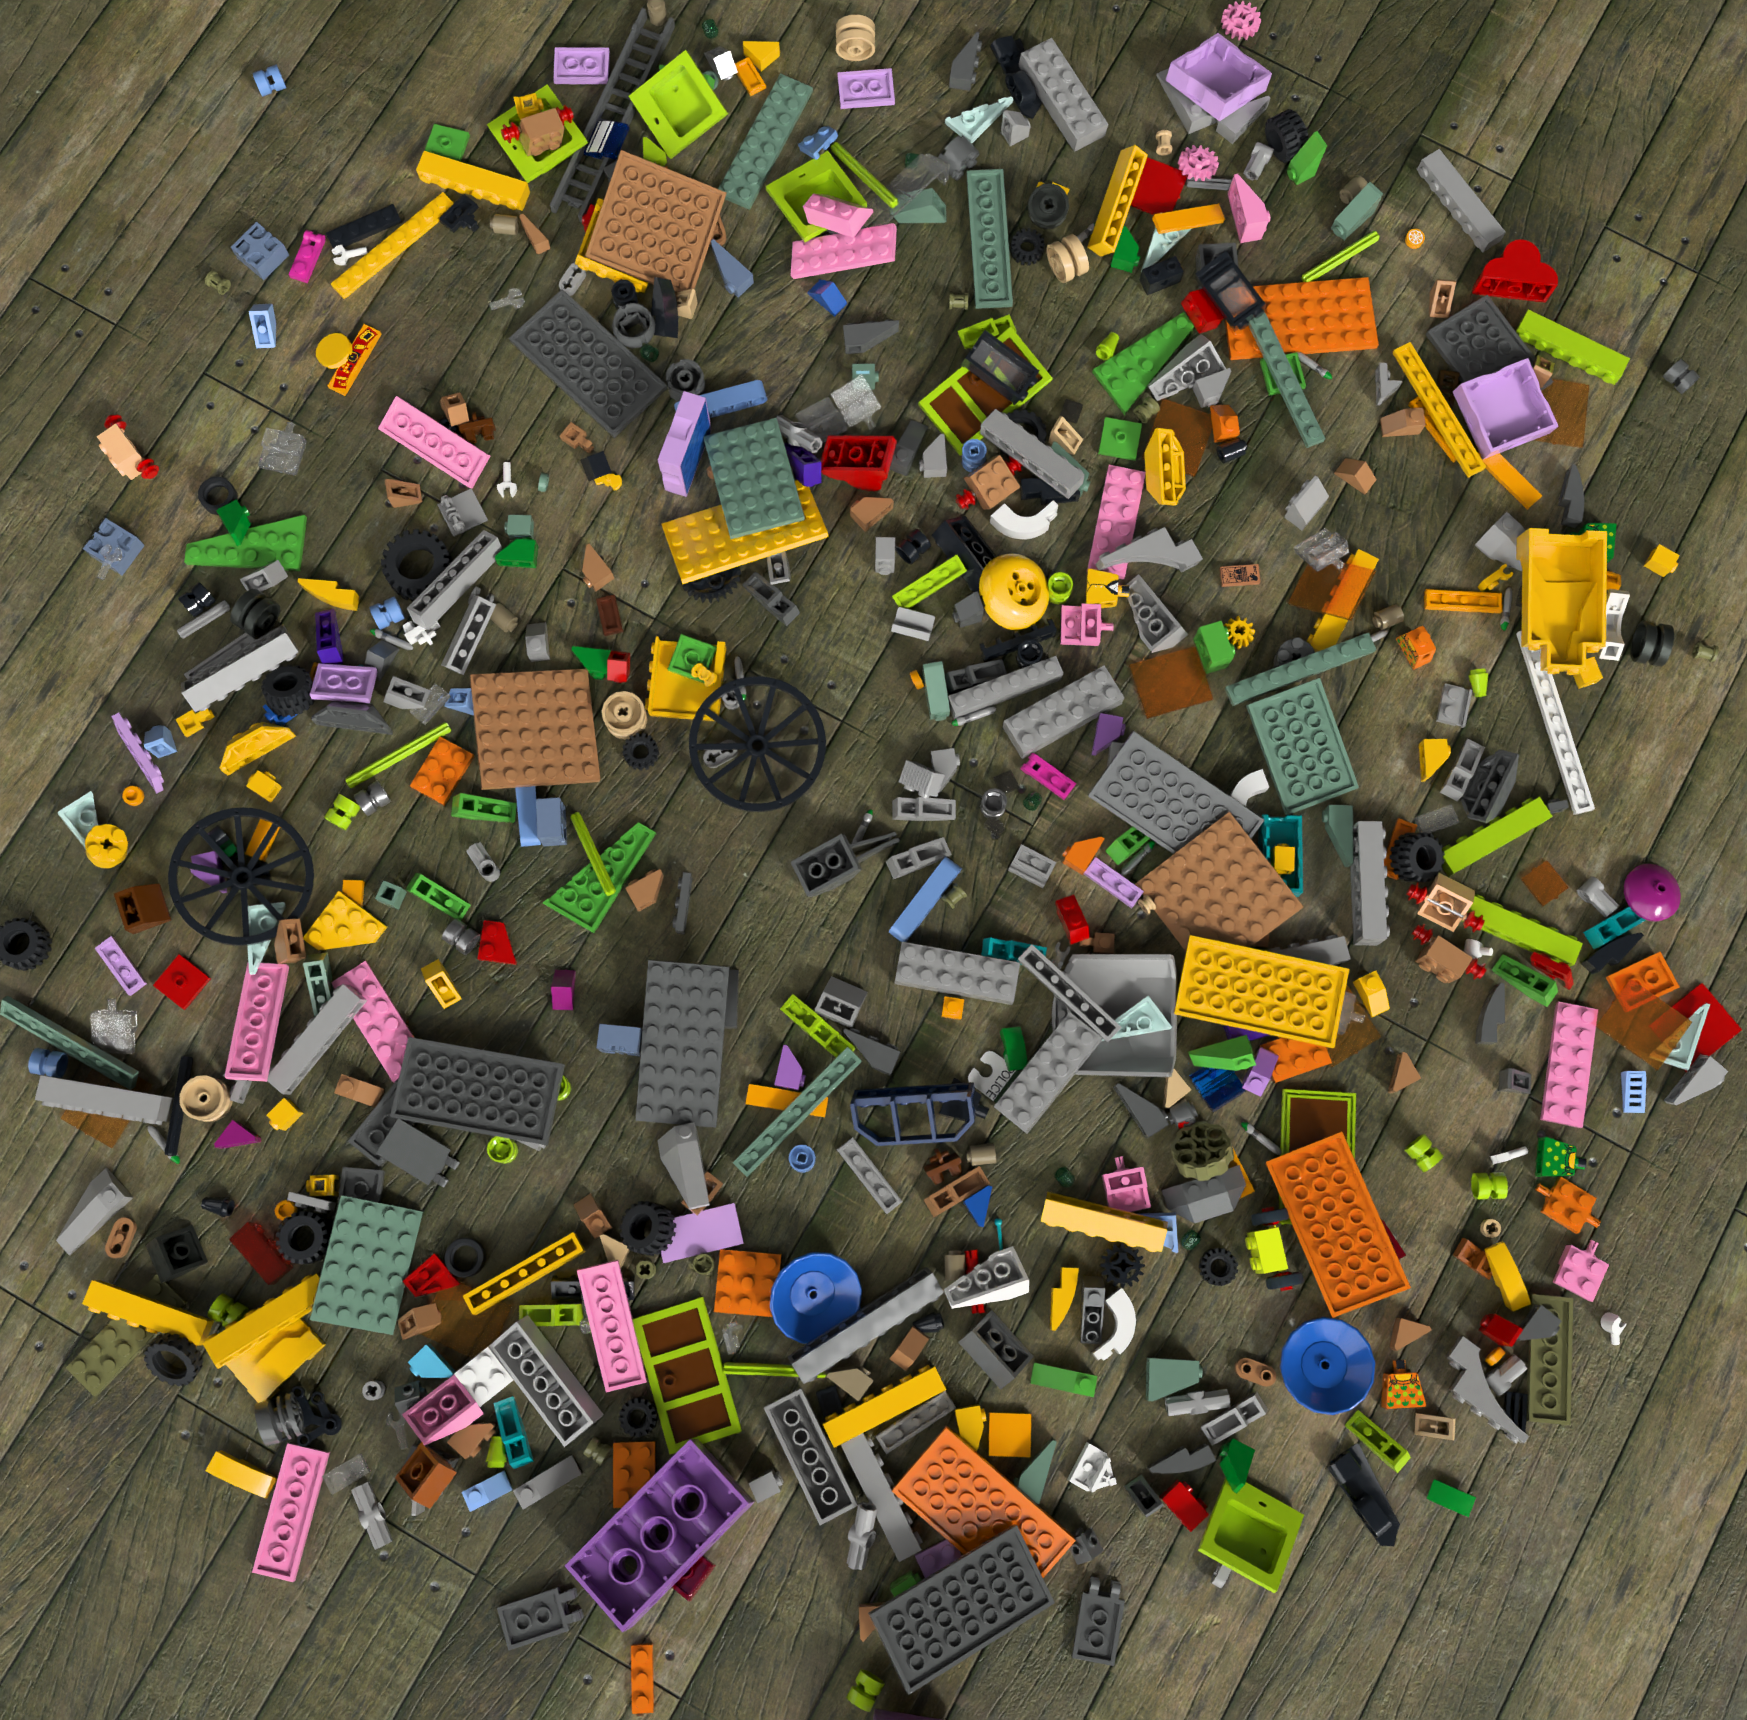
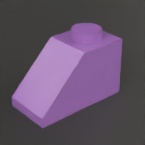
M1100 713L1091 755H1097L1108 748L1111 742H1117L1120 735H1124L1126 724H1122L1123 717Z
M215 851L191 856L192 863L223 870L222 860ZM190 869L192 874L210 886L225 882V877ZM222 889L220 892L227 893V889Z
M783 1045L775 1086L799 1091L800 1087H804L806 1075H803V1069L789 1047Z
M1260 1046L1254 1057L1256 1065L1249 1067L1242 1081V1088L1261 1097L1271 1078L1279 1055Z

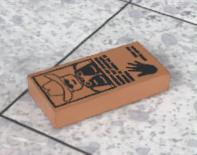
M1258 564L1224 566L1219 569L1221 587L1260 584Z

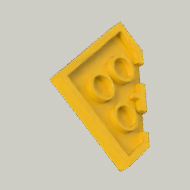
M338 891L304 935L303 940L318 951L376 943L388 926L344 893Z

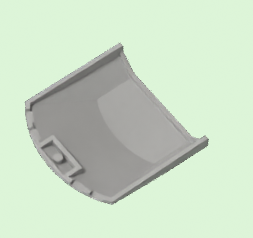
M1073 954L1062 973L1113 1020L1149 996L1172 1026L1169 1030L1111 1039L1108 1043L1101 1041L1075 1075L1172 1077L1176 1061L1177 1015L1174 1014L1178 991V977L1174 956L1170 954ZM1054 995L1052 1007L1053 1032L1069 1012L1081 1020L1056 995Z

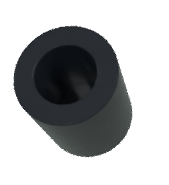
M1237 437L1217 446L1216 450L1220 461L1225 464L1245 455L1247 445L1243 439L1241 440Z

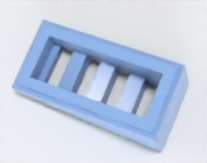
M1646 1071L1621 1072L1623 1113H1645ZM1631 1078H1637V1082H1636V1081H1630V1079H1631ZM1630 1086H1637V1090H1630ZM1630 1094H1638V1098H1630ZM1629 1102L1638 1103V1106H1629Z

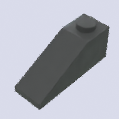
M913 420L910 421L895 448L890 470L904 476L908 475L927 433L928 426Z
M1121 1084L1113 1087L1146 1139L1169 1125L1167 1122L1169 1118L1163 1109L1159 1110L1157 1106Z

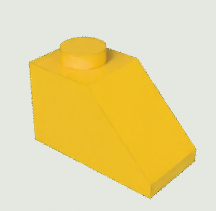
M1423 739L1418 744L1421 782L1429 779L1449 758L1451 748L1447 744V739Z
M439 959L421 968L425 982L444 1009L461 1000L460 994Z
M1377 971L1371 972L1353 982L1371 1018L1390 1009L1386 988Z

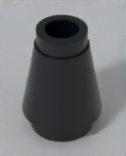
M205 1197L202 1200L201 1207L221 1217L232 1215L235 1202L230 1197Z
M932 1312L913 1322V1326L922 1333H933L944 1329V1322L940 1312Z

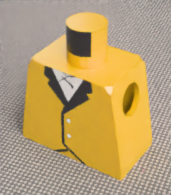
M1088 569L1086 604H1101V608L1115 607L1118 597H1129V585H1118L1119 575Z

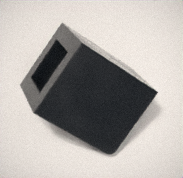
M604 451L580 460L588 481L611 473Z

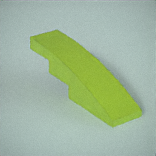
M794 994L780 1008L785 1015L835 1058L847 1047L852 1051L856 1049Z

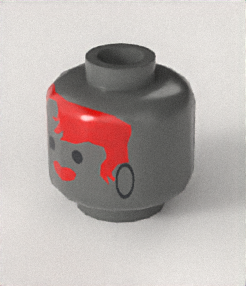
M1187 1099L1173 1104L1169 1108L1170 1113H1167L1171 1125L1175 1124L1179 1129L1194 1124L1196 1117H1198L1193 1102H1189Z

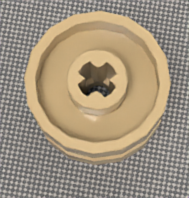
M848 15L839 19L836 23L837 54L849 61H862L871 57L875 52L874 22L863 15Z
M1074 234L1062 238L1061 243L1055 241L1047 245L1046 251L1049 264L1060 282L1066 283L1072 280L1075 275L1081 276L1088 272L1089 262L1082 243Z
M626 691L616 692L609 696L603 704V721L609 732L616 738L630 739L629 736L633 735L634 737L636 733L641 734L645 729L647 713L642 701L635 694Z
M207 1075L196 1076L183 1086L180 1093V1106L183 1112L190 1118L204 1122H216L224 1118L233 1104V1101L230 1100L231 1089L222 1080Z

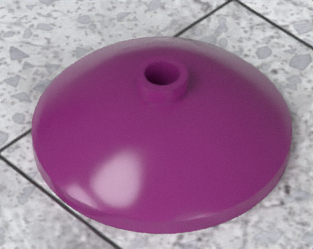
M1642 864L1632 869L1625 879V899L1632 911L1639 917L1657 922L1668 919L1677 911L1681 900L1680 888L1674 876L1665 868L1656 864Z

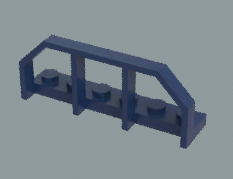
M974 1082L855 1090L850 1102L854 1130L876 1146L958 1141L975 1122L973 1104ZM950 1100L967 1101L969 1119L956 1133L937 1134L933 1101L941 1103ZM927 1103L931 1134L902 1136L897 1104ZM890 1104L895 1137H879L859 1123L857 1106L865 1108L870 1105L888 1106Z

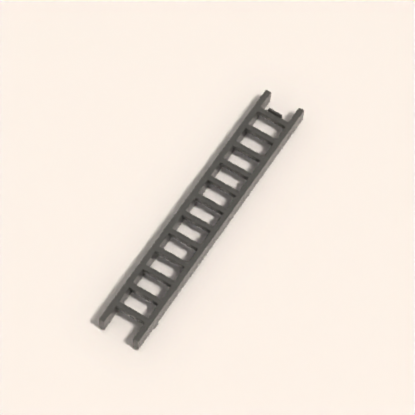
M641 9L583 133L588 144L599 121H601L600 125L602 121H608L601 118L605 109L624 115L620 125L614 123L611 128L617 130L613 140L607 138L605 142L606 145L610 146L606 155L598 152H589L590 149L586 152L588 144L574 152L550 203L553 213H557L562 200L568 202L569 206L580 209L578 217L582 223L583 215L587 214L590 204L593 205L606 177L603 168L612 164L637 110L632 101H630L627 110L609 104L608 101L612 94L631 100L629 98L631 93L615 88L619 79L638 85V89L653 76L675 28L673 18H669L663 33L660 35L643 29L648 17L646 9ZM639 35L658 40L655 50L637 44L636 41ZM632 50L651 55L648 65L630 59L629 56ZM628 64L645 70L641 80L622 73L625 65ZM585 154L603 161L599 170L579 164L583 155ZM576 170L596 176L592 185L572 179ZM569 185L588 191L585 201L566 195L565 193Z

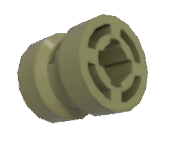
M1148 396L1143 400V404L1138 405L1133 411L1141 422L1147 423L1152 415L1160 411V406L1152 397Z
M699 1254L693 1260V1268L699 1274L706 1275L714 1269V1259L708 1254Z
M594 1436L583 1455L588 1458L593 1457L595 1462L601 1466L612 1447L608 1444H601L600 1439Z

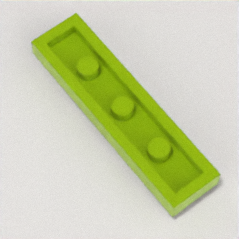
M955 555L892 597L898 607L909 609L966 573L967 570L958 555Z

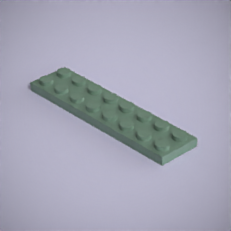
M780 73L718 188L727 193L725 200L748 210L751 209L813 92V87Z
M1003 169L969 170L966 173L975 309L1012 307L1013 299Z

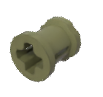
M214 270L210 271L205 278V284L208 287L212 286L221 295H224L230 289V280L223 279Z
M950 292L949 310H952V308L968 310V293L953 294V292Z
M1697 642L1693 648L1692 657L1695 659L1698 657L1708 659L1709 662L1713 663L1718 656L1719 647L1716 645L1707 646L1703 645L1702 642Z
M954 884L953 888L946 895L941 896V899L953 910L955 908L954 905L962 898H966L967 895L961 887Z
M641 1261L636 1266V1274L641 1279H650L656 1273V1266L651 1261ZM643 1265L650 1266V1274H642Z

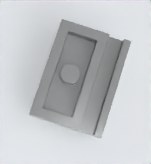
M1445 683L1442 688L1436 722L1464 728L1473 690Z
M1021 844L1008 871L1044 888L1057 862Z
M289 1192L287 1198L289 1201L296 1202L295 1206L306 1209L308 1205L315 1207L314 1211L327 1213V1210L334 1211L336 1202Z

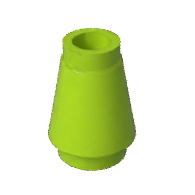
M1114 332L1109 333L1096 347V355L1102 360L1112 358L1119 336Z
M1486 669L1470 670L1469 680L1474 696H1487L1488 673H1486Z
M501 1436L491 1437L486 1458L488 1468H504V1463L507 1462L505 1444L502 1442Z

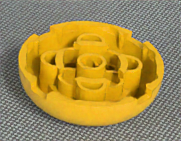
M1003 554L992 559L982 571L979 581V593L983 597L985 611L994 622L1006 629L1021 630L1030 627L1041 619L1049 603L1048 582L1042 569L1033 560L1020 554Z

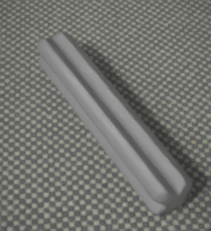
M224 600L180 627L177 632L184 639L231 608Z

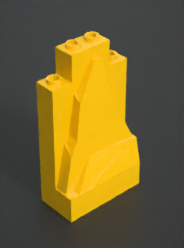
M1529 528L1517 537L1516 560H1520L1522 566L1521 647H1528V650L1532 651L1540 650L1541 648L1540 671H1547V674L1567 672V675H1578L1579 672L1586 669V652L1597 653L1600 649L1606 647L1607 531H1586L1582 535L1549 534V529Z

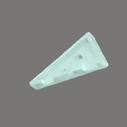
M1011 96L1008 98L1004 97L999 99L997 103L989 106L984 104L973 108L971 111H964L955 118L947 117L945 124L961 137L964 135L973 143L1013 103V98Z
M1155 227L1142 269L1156 264L1191 229L1158 234Z
M91 791L58 812V815L84 848L88 833L94 826H98L93 793Z
M285 902L271 903L282 915L286 908ZM263 904L248 906L250 936L267 932L278 925V920ZM271 940L247 946L250 975L256 974Z
M1147 996L1114 1020L1122 1028L1112 1039L1169 1030L1172 1026L1151 998Z
M1706 1003L1695 1011L1690 1018L1652 1051L1648 1058L1688 1071L1710 1004Z

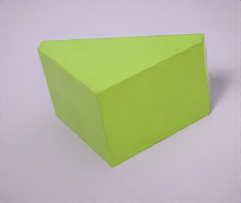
M643 137V158L663 167L667 163L666 153L650 139Z

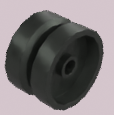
M1052 183L1042 184L1032 192L1028 202V214L1031 221L1037 227L1045 230L1054 229L1066 219L1069 209V198L1060 186ZM1049 204L1051 205L1052 209L1049 208V210L1045 209V206Z
M250 589L235 603L230 615V621L238 628L244 629L254 639H258L267 634L275 625L280 615V605L271 598H267L258 589Z
M1642 620L1634 632L1630 653L1632 661L1644 664L1648 661L1650 665L1660 667L1665 665L1674 643L1673 626L1661 623L1656 626L1655 622Z

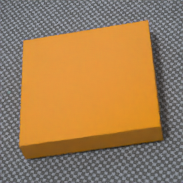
M989 1412L988 1456L1031 1457V1414Z

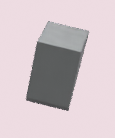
M381 640L367 651L364 667H375L378 672L376 680L380 682L400 649Z
M1513 1068L1499 1071L1498 1091L1531 1094V1074Z
M1139 1475L1124 1486L1146 1518L1164 1506L1142 1475Z

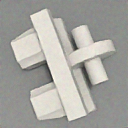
M412 621L403 625L406 633L404 635L411 645L417 641L420 645L426 641L429 645H432L431 638L437 635L435 630L441 627L438 622L429 630L421 626L415 627Z

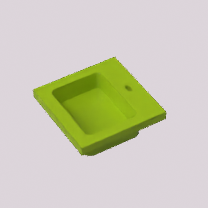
M687 50L683 51L629 95V98L670 159L729 114Z
M548 84L535 92L537 97L542 99L544 109L541 110L542 112L553 108L556 109V107L560 110L563 109L562 104ZM516 106L487 124L489 130L527 183L548 172L588 144L573 120L572 123L564 121L562 144L559 148L545 150L537 156H527L520 139L517 141L515 138H512L511 143H508L507 140L504 141L501 134L503 124L510 127V123L513 122L520 126L521 120L517 114Z
M828 151L819 155L820 157L817 160H810L766 186L768 194L804 242L828 230L808 223L803 206L812 194L829 195L867 207L865 199Z
M1225 1477L1198 1551L1275 1593L1278 1591L1304 1514L1248 1483H1245L1241 1490L1235 1493Z

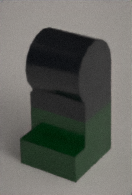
M219 825L207 833L232 862L238 858L236 843Z

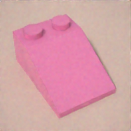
M1234 174L1228 191V198L1239 241L1244 243L1261 240L1266 231V226L1270 222V213L1266 211L1265 204L1238 174Z
M454 1374L403 1413L402 1416L425 1446L466 1428L479 1418L483 1412Z

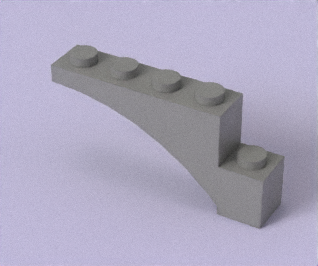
M1164 527L1160 530L1155 528L1149 531L1148 535L1143 538L1142 536L1134 538L1131 541L1132 543L1127 546L1125 543L1115 548L1116 551L1111 554L1109 551L1099 556L1100 559L1095 565L1100 571L1122 563L1152 562L1177 568L1182 573L1196 566L1203 558L1192 539L1187 542L1182 540L1174 544Z
M1464 1336L1458 1337L1445 1356L1450 1360L1448 1363L1457 1370L1462 1369L1449 1389L1453 1393L1452 1397L1461 1404L1465 1402L1471 1406L1470 1411L1481 1417L1483 1415L1489 1420L1487 1423L1494 1429H1502L1506 1432L1505 1436L1513 1443H1525L1529 1436L1505 1414L1488 1386L1479 1358V1351L1481 1349Z

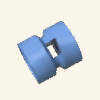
M277 64L267 67L265 72L259 70L252 73L262 97L272 94L273 90L280 91L286 89ZM272 75L274 84H270L268 76Z
M968 440L962 447V465L968 472H972L986 462L987 449L981 440Z
M395 596L384 600L383 605L378 603L369 607L380 630L390 626L391 622L397 623L405 619Z
M35 1048L29 1059V1072L38 1075L46 1073L49 1077L61 1078L67 1069L68 1055L65 1052H51L47 1049Z
M798 1145L791 1150L789 1162L794 1170L805 1173L814 1167L816 1157L814 1151L809 1146Z

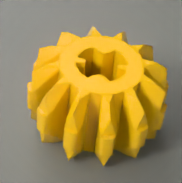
M1239 616L1235 620L1230 618L1228 623L1224 624L1229 632V642L1233 646L1236 645L1237 649H1240L1242 646L1248 647L1249 642H1252L1254 639L1252 635L1255 634V630L1250 629L1253 623L1247 624V617L1243 621H1241Z

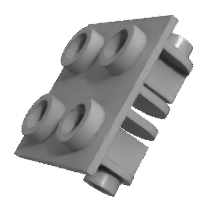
M472 488L452 498L445 495L441 497V503L437 504L453 537L488 521Z

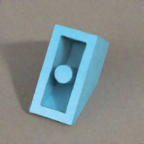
M426 1344L408 1361L411 1366L409 1369L416 1377L450 1378L456 1373L453 1367L432 1344Z

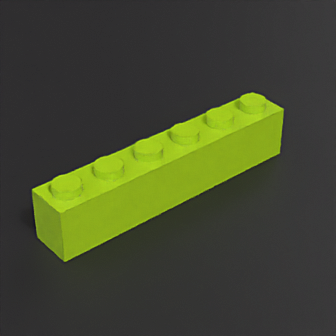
M1529 309L1522 317L1515 331L1523 342L1531 344L1536 349L1545 351L1554 358L1562 359L1571 366L1578 367L1586 371V373L1595 375L1603 379L1604 382L1613 385L1621 378L1630 358Z
M1531 797L1521 803L1523 807L1519 809L1513 807L1505 812L1507 816L1502 819L1498 816L1489 821L1490 825L1484 828L1482 825L1473 830L1474 835L1470 837L1464 835L1457 839V844L1453 847L1450 844L1443 847L1442 851H1444L1445 855L1443 856L1444 864L1441 867L1446 875L1449 877L1552 818V814L1542 799L1538 797L1533 800Z
M1477 894L1474 895V902L1467 911V914L1474 910L1475 916L1483 915L1485 922L1481 928L1482 931L1530 952L1544 953L1557 963L1563 962L1569 967L1575 965L1583 943L1577 941L1576 937L1571 935L1565 936L1558 933L1559 930L1556 928L1544 927L1535 919H1526L1517 911H1508L1503 909L1501 904L1485 901L1484 897Z

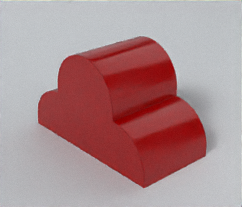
M1515 240L1506 246L1499 258H1495L1486 264L1473 285L1472 294L1546 303L1558 285V276L1550 265L1541 262L1540 252L1533 243L1527 240Z
M828 436L821 458V473L836 480L846 481L851 486L861 490L878 491L881 489L883 481L888 477L897 440L893 436Z

